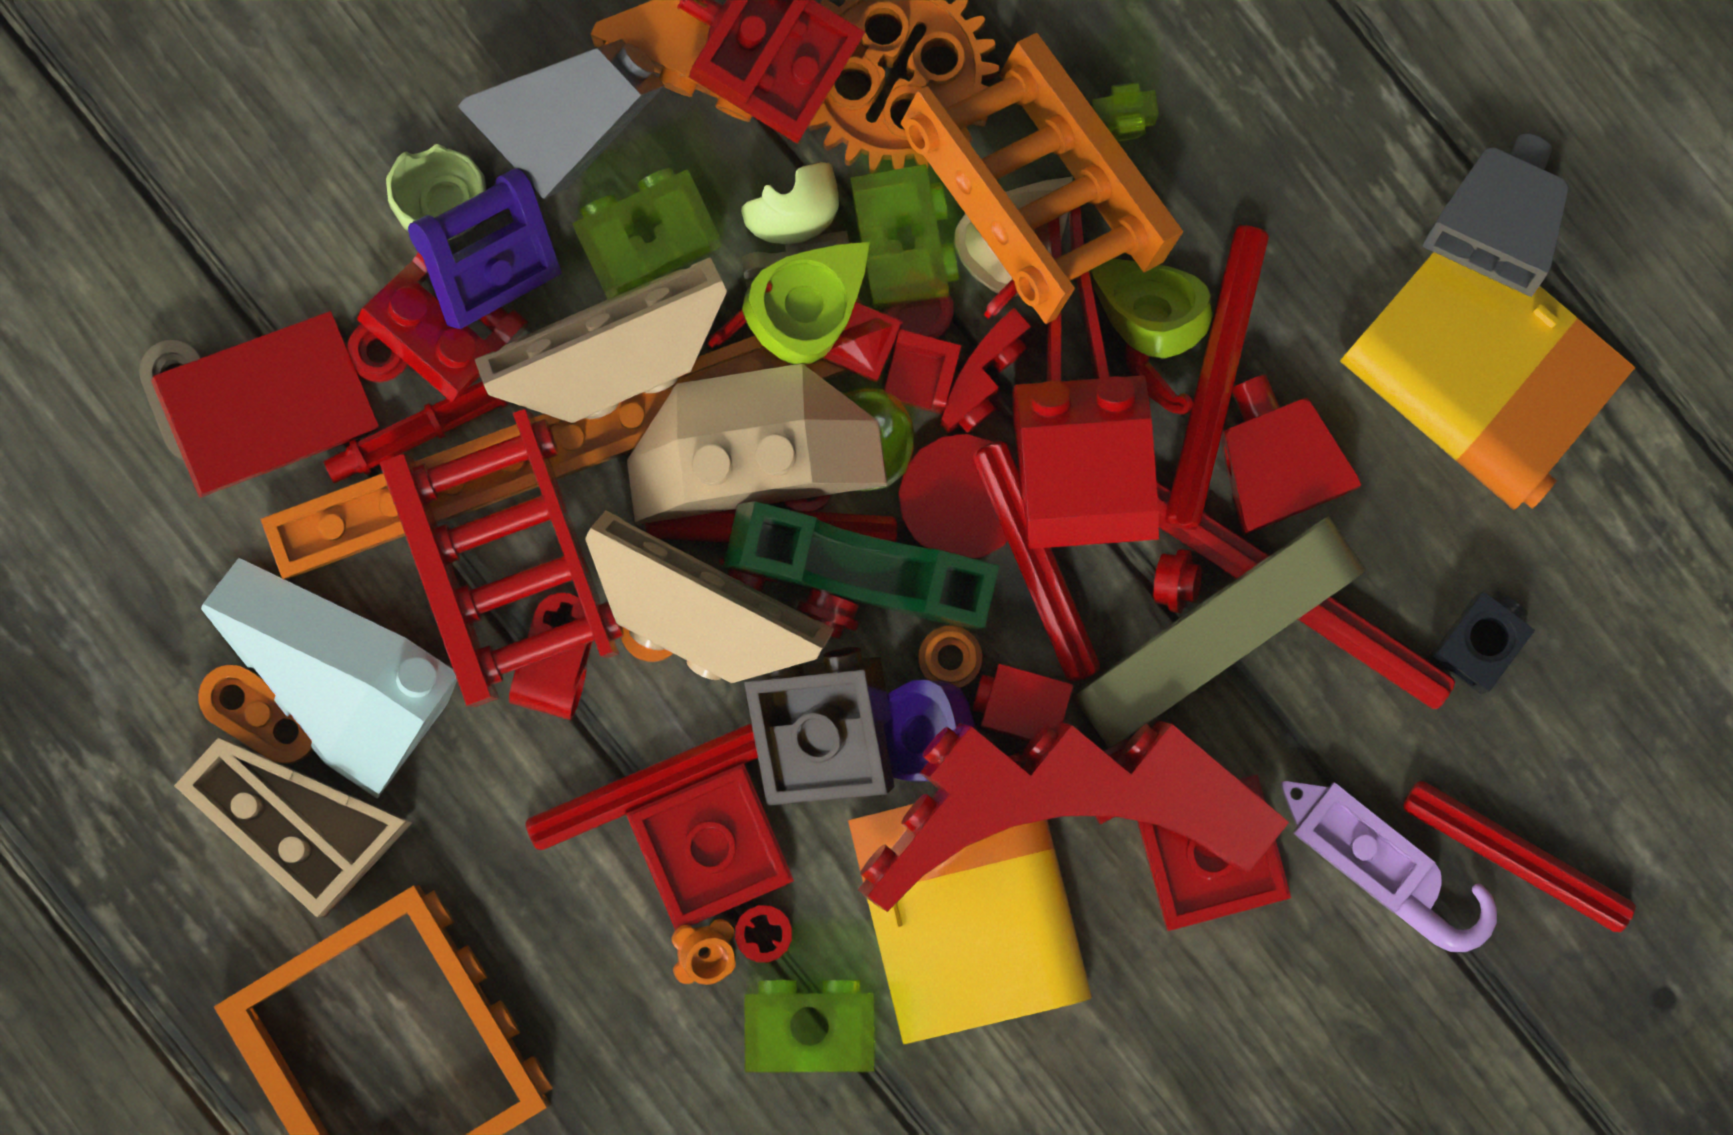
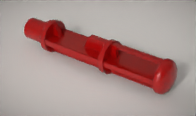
M483 381L467 388L453 403L447 398L432 406L430 403L424 405V410L358 442L356 439L349 441L350 446L345 451L324 460L323 463L334 484L356 473L364 472L365 475L372 473L371 468L379 465V462L398 456L434 437L439 436L442 439L446 437L445 432L500 405L504 409L509 405V402L488 395Z

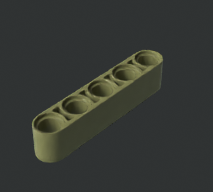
M1328 516L1078 689L1072 695V698L1106 746L1111 748L1360 576L1366 568Z

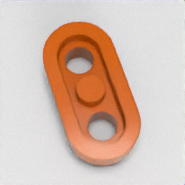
M224 665L215 668L203 679L198 693L199 706L206 719L215 726L275 762L285 764L296 763L305 759L313 751L311 747L312 740L292 715H285L274 701L276 695L264 680L254 672L237 665ZM231 686H239L245 695L244 703L236 710H229L223 703V694ZM284 720H293L299 729L298 737L290 744H283L277 737V727Z

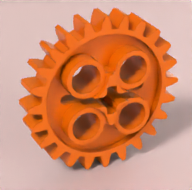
M822 0L820 2L821 5L863 31L866 30L867 25L872 20L878 17H887L898 23L901 35L890 44L880 45L869 39L865 32L838 79L847 72L861 73L871 83L870 91L859 100H849L838 94L834 84L808 126V129L812 131L828 126L830 131L823 142L824 149L829 151L840 143H845L847 145L845 164L848 166L854 163L861 153L869 156V174L875 175L883 160H891L895 176L901 177L904 171L905 160L914 159L922 174L927 173L928 161L924 155L917 153L912 148L905 130L894 124L891 112L902 102H912L917 91L926 86L931 89L944 109L988 88V86L981 84V81L997 77L999 75V65L981 61L982 57L995 50L996 45L994 39L976 40L975 35L985 25L983 15L968 20L962 17L969 0H955L951 4L945 0H843L844 4L840 7L828 0ZM918 24L924 25L926 32L908 59L906 76L910 81L898 79L877 121L873 123L868 122L866 115L885 85L886 71L882 66L884 65L889 68L896 66L915 26ZM933 47H943L954 54L957 65L947 74L936 75L924 68L921 58L927 50ZM988 117L973 123V125L985 127ZM966 127L961 129L960 131L968 142L972 144L973 139Z

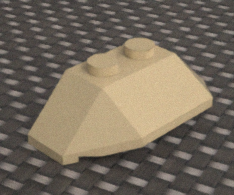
M711 257L691 265L692 267L688 269H679L527 334L504 345L499 351H493L475 359L488 395L573 423L583 418L596 419L614 411L620 402L640 393H657L669 388L677 381L679 376L691 372L727 292Z
M804 364L677 383L627 460L634 520L637 525L737 509L738 504L754 501L772 504L888 485L880 423L878 420Z
M606 510L592 525L585 538L616 624L630 630V636L639 644L653 650L666 649L687 660L689 668L702 677L711 680H720L722 678L730 683H735L815 660L820 655L834 630L830 626L804 615L663 542Z

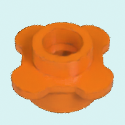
M716 919L709 926L693 928L690 925H682L675 930L671 941L674 947L677 948L678 962L673 967V973L679 982L691 984L695 981L704 985L714 984L732 973L736 962L734 951L729 941L734 936V929L728 921ZM708 947L709 951L701 956L698 955L701 948Z

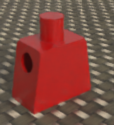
M1266 374L1233 387L1232 393L1244 422L1223 431L1220 441L1239 527L1243 536L1354 492L1361 486L1357 474L1307 397L1280 408Z

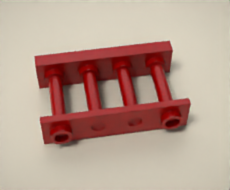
M526 409L513 413L520 432L519 436L429 469L425 463L416 466L414 458L404 453L379 462L466 706L478 707L499 699L495 684L503 681L502 674L595 641L600 657L608 659L619 655L615 640L624 637L623 628L616 624L609 602L601 604L549 458L559 455L550 426L546 419L536 422L534 415ZM525 460H530L542 493L541 496L452 529L447 524L438 527L430 502L438 500L439 492ZM545 521H552L564 556L475 589H471L469 584L459 587L451 564L460 560L459 553ZM573 580L586 615L585 617L493 650L491 645L481 648L473 623L482 620V613Z

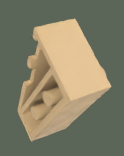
M217 738L174 785L316 917H326L413 823L281 763L272 761L236 743Z

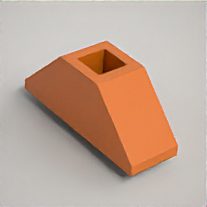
M652 0L595 23L591 32L594 46L601 47L622 39L626 44H632L641 49L650 58L654 65V72L660 74L659 79L665 85V88L687 97H692L696 89L717 98L718 101L715 107L720 111L739 120L750 122L752 118L750 114L688 77L694 62L706 44L707 33L710 27L683 10L677 9L681 0Z

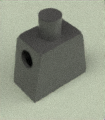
M1521 134L1517 137L1510 154L1495 147H1487L1439 215L1425 238L1422 247L1532 297L1551 268L1569 189L1564 179L1545 171L1553 152L1552 146L1546 140L1536 135Z

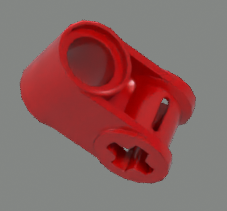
M555 593L547 596L539 603L534 612L528 637L555 628V626L550 625L553 614H564L568 605H573L571 612L574 618L580 619L585 617L586 615L579 597L570 593ZM593 641L516 669L511 683L509 703L571 721L582 695L587 674V662Z

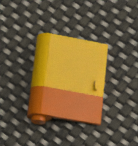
M1435 252L1431 254L1340 360L1343 365L1513 510L1517 509L1523 502L1533 509L1557 482L1549 474L1551 469L1636 368L1541 286L1530 297Z
M913 804L848 820L860 872L878 848L886 844L891 849L907 828L901 822ZM1048 819L1013 826L966 846L925 874L888 912L877 907L867 899L903 1045L1092 999Z

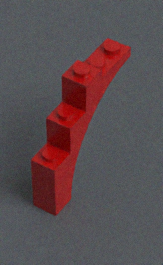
M1157 721L1152 728L1148 724L1142 726L1124 747L1122 754L1127 757V760L1122 766L1073 725L1059 722L1054 729L1046 725L1026 746L1023 756L1028 761L1022 768L972 726L959 723L954 731L948 726L942 729L923 753V757L929 762L921 770L920 774L939 790L932 798L928 794L922 795L911 806L901 822L907 829L891 849L884 844L869 858L860 872V875L866 880L859 887L858 891L877 907L888 912L925 874L966 846L1013 826L1061 816H1115L1156 824L1196 841L1232 867L1249 873L1289 822L1170 723Z

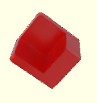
M899 330L882 399L943 415L958 363L961 345Z

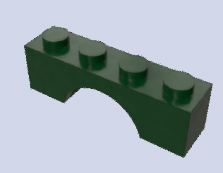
M756 501L737 505L723 567L964 629L985 628L1000 566L943 550L916 547L866 536L827 524L817 517Z

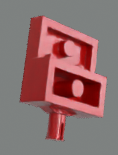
M681 0L677 6V9L683 10L710 27L707 33L706 44L694 62L688 77L797 144L865 34V31L815 0H727L724 5L715 0Z

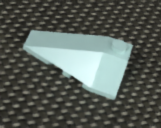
M241 558L237 559L202 604L201 610L245 665L254 668L276 695L274 701L285 715H292L312 740L311 747L320 759L377 799L444 710L457 682L452 668L407 638Z

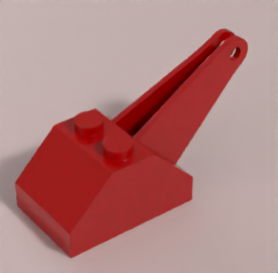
M1080 207L1069 212L1072 250L1084 245ZM1059 217L1047 223L1049 253L1054 260L1061 257ZM1089 271L1076 277L1094 379L1061 381L1060 311L1057 318L1048 323L1047 382L1015 385L1012 390L1013 421L1029 549L1159 540V507L1153 427L1145 375L1109 377Z

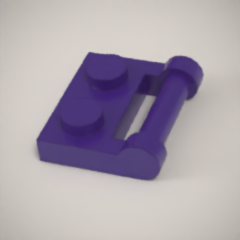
M517 168L498 176L495 186L435 218L431 215H425L408 226L409 237L416 250L424 259L447 326L462 329L562 274L533 188L526 175ZM509 208L514 222L452 254L447 240Z

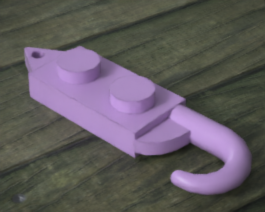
M1282 781L1280 783L1297 827L1293 834L1434 945L1449 952H1468L1480 947L1491 937L1497 924V907L1492 894L1482 884L1477 883L1472 887V892L1480 902L1481 907L1478 922L1470 929H1456L1431 910L1439 896L1442 884L1441 871L1435 864L1436 862L1335 782L1329 787ZM1293 788H1298L1301 791V797L1298 800H1294L1290 795Z

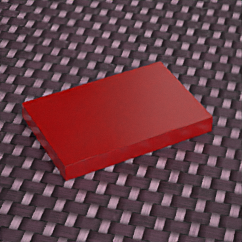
M331 311L159 373L151 379L199 498L348 443L353 439L372 434L379 429L377 420Z

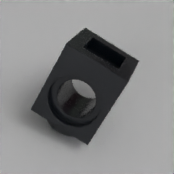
M1497 591L1493 597L1485 592H1481L1474 596L1430 657L1479 694L1490 692L1534 633L1535 629L1523 621L1528 612L1512 598L1500 591ZM1478 621L1491 622L1500 631L1502 638L1501 646L1493 656L1480 654L1471 643V630Z

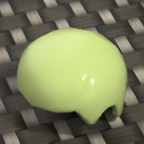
M435 144L430 149L416 154H410L407 151L403 152L397 157L386 177L390 208L407 231L409 224L425 215H431L435 218L486 191L484 174L471 157L450 148L446 149L440 144ZM473 226V227H471V228L465 230L464 232H462V233H460V234H458V235H456V236L450 238L449 240L454 239V238L459 237V236H462L463 234H465V233H467L468 231L472 230L475 226Z
M820 162L798 168L795 173L796 182L794 188L787 194H780L771 185H766L763 189L762 197L747 201L742 206L741 212L745 226L755 236L771 243L789 245L805 242L820 235L831 225L839 208L838 189L832 164Z

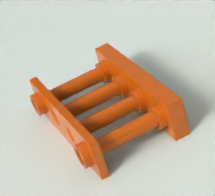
M1035 33L1016 43L999 74L1003 81L944 109L931 89L926 86L917 91L900 124L905 129L907 139L912 148L917 153L924 155L1013 278L1019 296L1026 304L1032 306L1044 323L1047 324L1057 318L1074 291L1075 287L1070 282L1071 280L1124 252L1131 255L1141 270L1146 272L1165 261L1184 231L1039 34ZM1014 103L1021 105L1039 130L981 159L960 130ZM1051 152L1058 155L1075 180L1017 209L997 179ZM1087 202L1095 205L1112 230L1054 260L1033 230Z

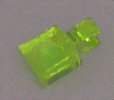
M1138 82L1112 85L1111 96L1092 99L1090 104L1117 141L1145 136V127L1154 126L1159 116L1155 90L1140 92Z

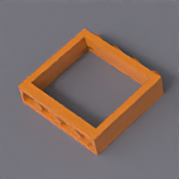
M413 885L214 1006V1009L289 1135H329L262 1023L254 1006L407 913L520 1102L465 1135H503L551 1105L545 1093L552 1090L553 1087L544 1074L543 1067L534 1055L526 1060L523 1059L511 1039L520 1034L516 1022L501 1000L493 1005L490 1004L478 984L486 979L487 975L468 945L460 950L456 947L446 930V927L453 924L454 920L435 890L425 895L420 885Z

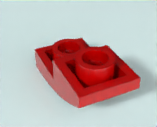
M1015 308L1009 311L983 338L957 377L948 397L940 425L948 435L958 426H961L966 433H969L996 410L989 400L997 394L999 387L985 370L993 365L1000 373L1028 349L1022 342V339L1028 335L1031 326Z

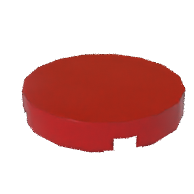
M969 434L941 437L920 449L905 468L899 490L901 517L913 540L923 548L938 549L973 559H981L1004 547L1008 542L973 461V453L979 448L993 443L991 440Z

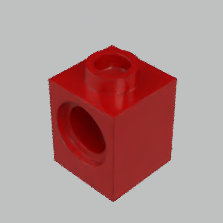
M998 664L994 677L982 674L972 711L983 714L980 728L1030 742L1046 725L1054 729L1059 722L1063 723L1073 684Z

